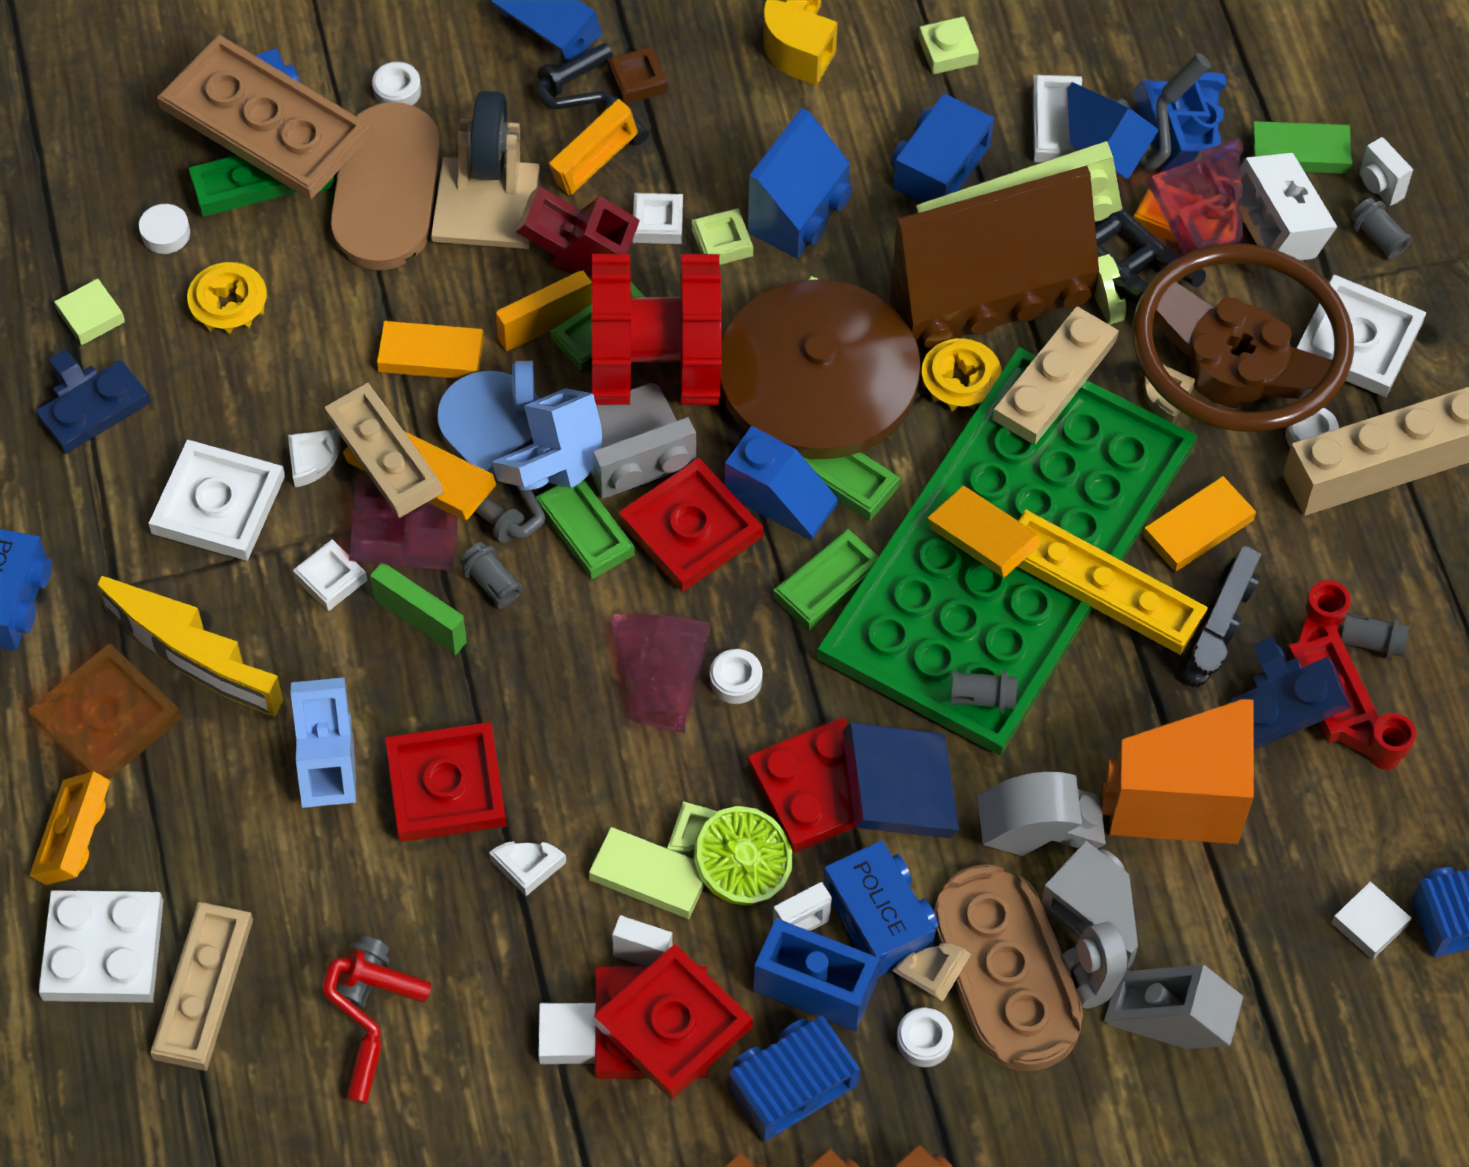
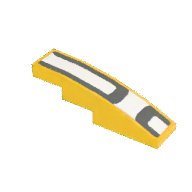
M101 576L97 585L105 610L142 645L180 673L225 698L275 718L283 702L278 676L243 664L238 642L205 631L197 607Z

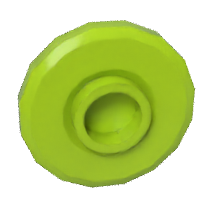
M734 806L719 810L702 825L694 843V862L700 879L714 895L730 904L752 906L768 901L785 886L792 871V849L786 833L772 817L756 808Z

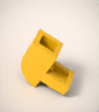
M766 0L763 45L768 59L781 72L817 86L836 53L838 22L816 14L821 6V0Z

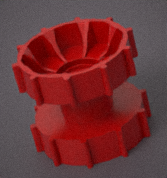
M592 254V393L596 405H630L631 362L679 363L681 405H719L722 322L719 254H681L679 297H631L630 254Z

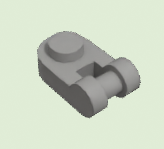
M1108 921L1086 927L1076 946L1062 955L1067 970H1069L1071 975L1075 976L1079 985L1076 991L1082 1002V1008L1085 1009L1099 1006L1108 1001L1113 996L1127 969V954L1122 936L1117 927Z

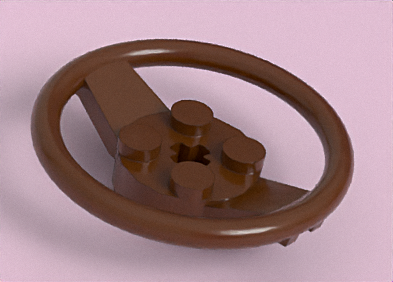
M1213 245L1194 250L1173 260L1161 269L1146 286L1137 304L1133 319V341L1136 356L1142 371L1155 390L1168 403L1189 417L1204 424L1231 431L1264 432L1292 426L1315 415L1342 388L1353 362V327L1349 313L1335 289L1317 271L1304 262L1281 251L1258 245ZM1226 263L1253 264L1285 274L1305 287L1326 312L1334 336L1333 358L1331 360L1291 347L1292 332L1290 327L1265 309L1244 304L1236 298H1226L1218 304L1217 308H1214L1177 282L1197 270ZM1155 321L1177 347L1187 355L1186 362L1189 365V371L1195 379L1194 386L1198 392L1210 401L1226 407L1238 408L1240 402H1254L1261 399V403L1271 397L1300 400L1278 409L1261 412L1234 411L1200 400L1183 389L1164 368L1154 345L1153 322Z

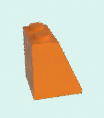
M1242 699L1122 739L1118 758L1108 759L1106 783H1102L1100 805L1102 814L1110 815L1109 835L1238 844L1254 798L1253 700Z

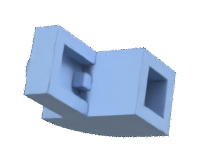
M565 388L524 405L534 444L492 461L497 481L517 485L520 490L536 489L547 483L572 488L582 482L594 468L593 451L601 449L602 429L593 393Z
M345 677L291 682L290 693L297 739L296 766L302 808L356 803L354 742Z

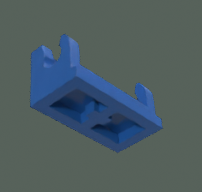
M491 0L492 6L501 11L500 15L506 19L513 18L556 47V50L563 54L564 58L568 61L583 54L595 40L597 41L603 35L596 12L579 0Z

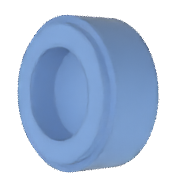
M533 360L515 361V364H512L514 409L517 412H525L524 405L535 401Z

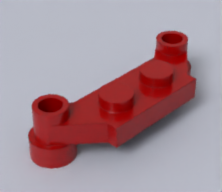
M1333 580L1320 581L1309 592L1306 602L1307 618L1299 642L1288 646L1286 652L1287 659L1290 661L1297 657L1302 667L1327 656L1331 659L1351 708L1318 722L1327 743L1339 741L1370 757L1376 767L1383 770L1394 769L1400 764L1401 759L1410 753L1416 740V728L1412 721L1402 714L1388 713L1381 717L1378 716L1337 631L1338 625L1344 621L1351 604L1350 593L1339 582Z

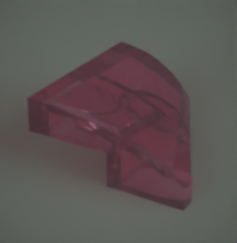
M1239 137L1199 152L1194 161L1156 174L1151 177L1148 183L1183 255L1208 246L1236 244L1243 236V216L1239 212V201L1243 196V180H1239V156L1243 152V144Z
M356 475L349 561L452 571L457 538V517L427 502L399 518L382 493L370 490L372 479L367 476Z
M613 615L611 630L613 636H615L620 656V667L628 689L633 721L685 733L698 688L699 671L710 636V623L662 615Z

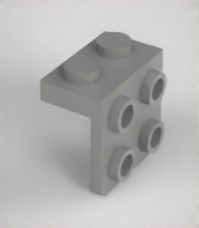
M649 383L632 389L630 405H596L602 429L601 449L593 451L594 468L590 474L602 499L676 473L696 460V431L689 417L676 420L660 386L657 384Z

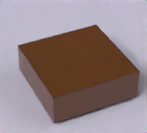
M652 46L607 59L608 71L624 104L668 92L667 78Z

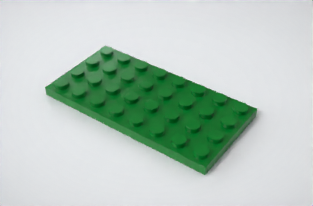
M1021 347L1017 349L817 650L818 660L999 756L1006 749L1093 607L1019 567H1015L1003 578L931 530L928 517L964 485L1017 521L1025 510H1028L1123 561L1193 450L1197 439L1196 434L1086 380L1035 445L992 420L994 408L1037 356ZM1002 670L1007 671V676L1017 677L1015 709L1005 708L1004 713H999V707L951 705L953 671L1001 676Z

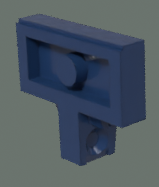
M65 349L48 359L54 371L52 374L60 384L53 388L57 398L36 410V414L40 424L62 452L67 454L148 405L151 401L149 393L122 360L99 373L92 366L82 371L78 363Z
M1273 636L1254 644L1260 665L1264 671L1254 676L1257 688L1231 699L1232 703L1242 699L1253 700L1254 750L1351 708L1334 663L1328 656L1302 667L1297 657L1290 661L1286 660L1281 645H1277Z

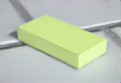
M613 827L610 828L589 871L590 881L687 919H690L705 886L704 882L700 879L694 859Z

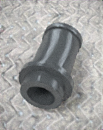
M1368 198L1360 203L1352 212L1350 218L1355 222L1353 228L1358 233L1364 231L1385 253L1386 257L1389 260H1393L1409 247L1412 237L1406 234L1385 212L1386 205L1382 201L1376 202L1373 198Z
M479 542L470 547L461 557L460 564L464 567L462 573L468 579L474 578L499 609L505 608L520 596L519 593L523 592L524 586L497 559L498 551L495 547L486 546L483 542Z
M1348 612L1342 641L1344 646L1350 645L1387 653L1386 659L1392 660L1393 655L1403 657L1410 626L1400 624L1399 618H1395L1393 623Z
M1002 670L1001 676L953 671L951 705L999 707V713H1004L1005 708L1015 709L1017 677L1007 676V671Z
M359 936L357 942L350 943L347 949L348 952L352 948L364 951L366 961L386 968L390 962L387 957L389 947L369 936ZM339 981L336 990L360 1010H364L372 986L358 981L350 988L341 985Z

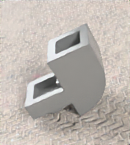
M1062 772L1025 774L1003 781L977 796L983 845L1024 856L1050 841L1075 848H1080L1086 841L1097 849L1106 845L1099 795L1078 789L1076 775Z

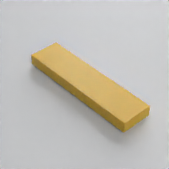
M1025 510L1018 521L1037 533L1040 545L1017 567L1177 654H1182L1206 617L1208 607L1034 513Z

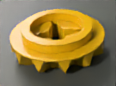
M235 262L218 263L204 269L193 279L187 293L188 306L194 321H200L205 324L210 332L215 328H220L231 334L235 327L245 325L250 328L252 320L257 315H264V305L268 298L265 282L258 272L247 265ZM235 291L238 303L229 302L225 307L221 308L218 297L227 298L230 293Z
M956 338L943 341L928 352L922 364L923 388H927L931 393L933 402L942 401L947 403L952 411L958 406H969L974 411L977 405L983 402L1001 375L1002 370L998 358L987 346L971 339ZM955 363H957L958 369H961L964 375H970L967 387L961 384L958 378H953Z

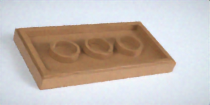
M218 35L157 97L159 108L310 200L372 136L370 124L221 35Z

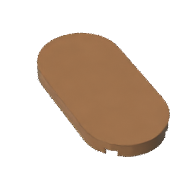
M390 102L369 107L356 116L371 125L372 136L338 171L331 218L333 238L338 249H341L348 256V260L355 265L370 270L397 268L405 264L406 259L415 252L417 256L425 248L430 236L441 155L439 131L433 119L415 106Z
M977 865L963 869L949 879L938 896L934 910L938 922L935 935L939 945L944 943L953 944L966 949L971 954L954 985L973 1034L983 1051L994 1061L1005 1067L1020 1071H1037L1049 1068L1063 1060L1074 1048L1081 1030L1083 1008L1072 976L1063 961V954L1041 900L1027 880L1018 874L1015 877L1011 873L1004 872L1002 867Z

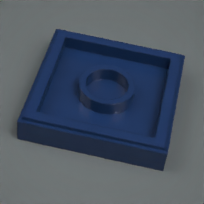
M850 723L842 731L855 828L951 838L959 831L945 734Z

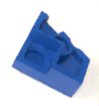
M1205 72L1176 102L1168 104L1171 153L1168 159L1159 167L1160 172L1193 167L1213 159L1220 153L1221 136L1218 131V125L1223 121L1224 108L1218 106L1219 92L1227 84L1225 74ZM1142 80L1132 90L1141 117L1158 129L1156 102L1161 95L1162 88L1168 81ZM1157 132L1151 144H1154L1159 151V136Z

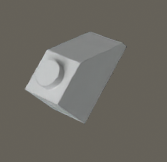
M1086 841L1045 885L1041 903L1046 913L1078 938H1080L1082 932L1088 926L1107 921L1112 922L1122 936L1127 954L1126 971H1129L1132 968L1138 948L1130 876L1125 871L1121 861L1114 854L1104 849L1098 850Z
M1204 964L1126 971L1110 999L1104 1021L1112 1027L1185 1049L1230 1046L1244 996Z

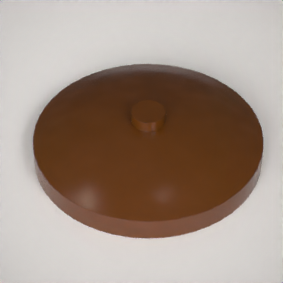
M803 280L775 287L753 299L735 316L725 332L721 343L720 390L727 409L734 420L746 432L753 426L795 448L803 458H841L863 452L877 445L902 424L909 414L917 395L920 357L916 340L910 327L903 317L885 300L852 284L832 280Z

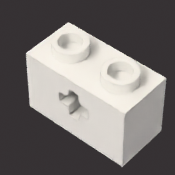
M1293 153L1246 158L1226 188L1227 194L1258 246L1281 251L1298 260L1314 259L1337 228V225Z

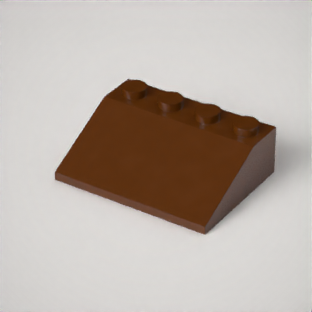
M1087 165L897 219L890 305L903 317L910 327L918 349L924 347L933 348L943 341L969 334H985L997 326L1017 320L1030 321L1042 313L1062 307L1075 308L1094 298L1099 274L1091 173Z

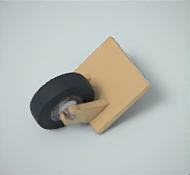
M494 91L478 92L474 105L473 119H460L458 158L443 157L431 235L432 242L529 249L530 240L516 233V229L530 193L538 187L540 165L520 162V123L507 122V102L504 93ZM505 152H507V164H504Z

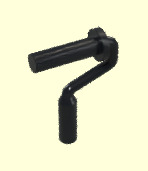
M603 43L556 68L548 64L538 69L539 81L535 85L537 97L546 107L552 110L601 102L603 103L604 111H606L619 98L605 91L563 98L554 97L562 94L564 84L607 63V59L613 58L609 45ZM633 115L638 132L631 141L635 145H640L648 138L649 131Z

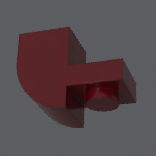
M538 186L530 193L516 233L552 253L548 262L549 265L571 274L584 271L587 276H592V254H628L640 219L600 195L582 210H579L541 186Z

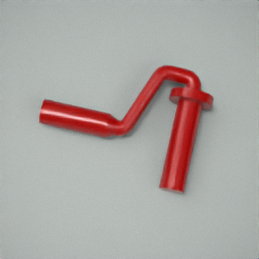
M352 948L345 958H337L329 963L322 983V992L332 1004L367 1031V1034L360 1041L346 1094V1099L349 1101L367 1104L382 1049L381 1030L372 1018L336 990L338 978L341 985L350 988L359 981L422 1003L429 997L431 983L366 961L364 951Z

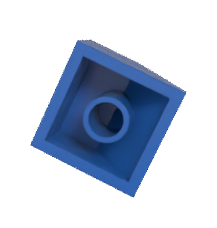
M803 108L799 110L749 175L748 233L797 259L808 244H817L826 229L829 216L834 210L839 212L845 207L852 192V185L849 184L850 162L812 114Z

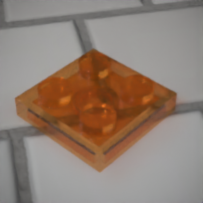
M111 643L106 645L28 709L31 719L86 773L94 771L108 780L182 719L179 708Z

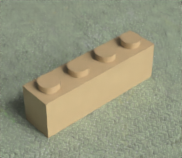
M1469 387L1292 443L1283 471V477L1303 516L1469 463Z

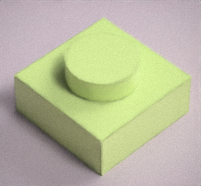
M965 17L919 27L918 39L932 74L978 64L979 51Z

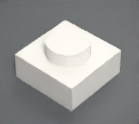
M1381 137L1367 145L1359 175L1362 177L1366 187L1372 193L1378 194L1390 207L1405 198L1413 169Z

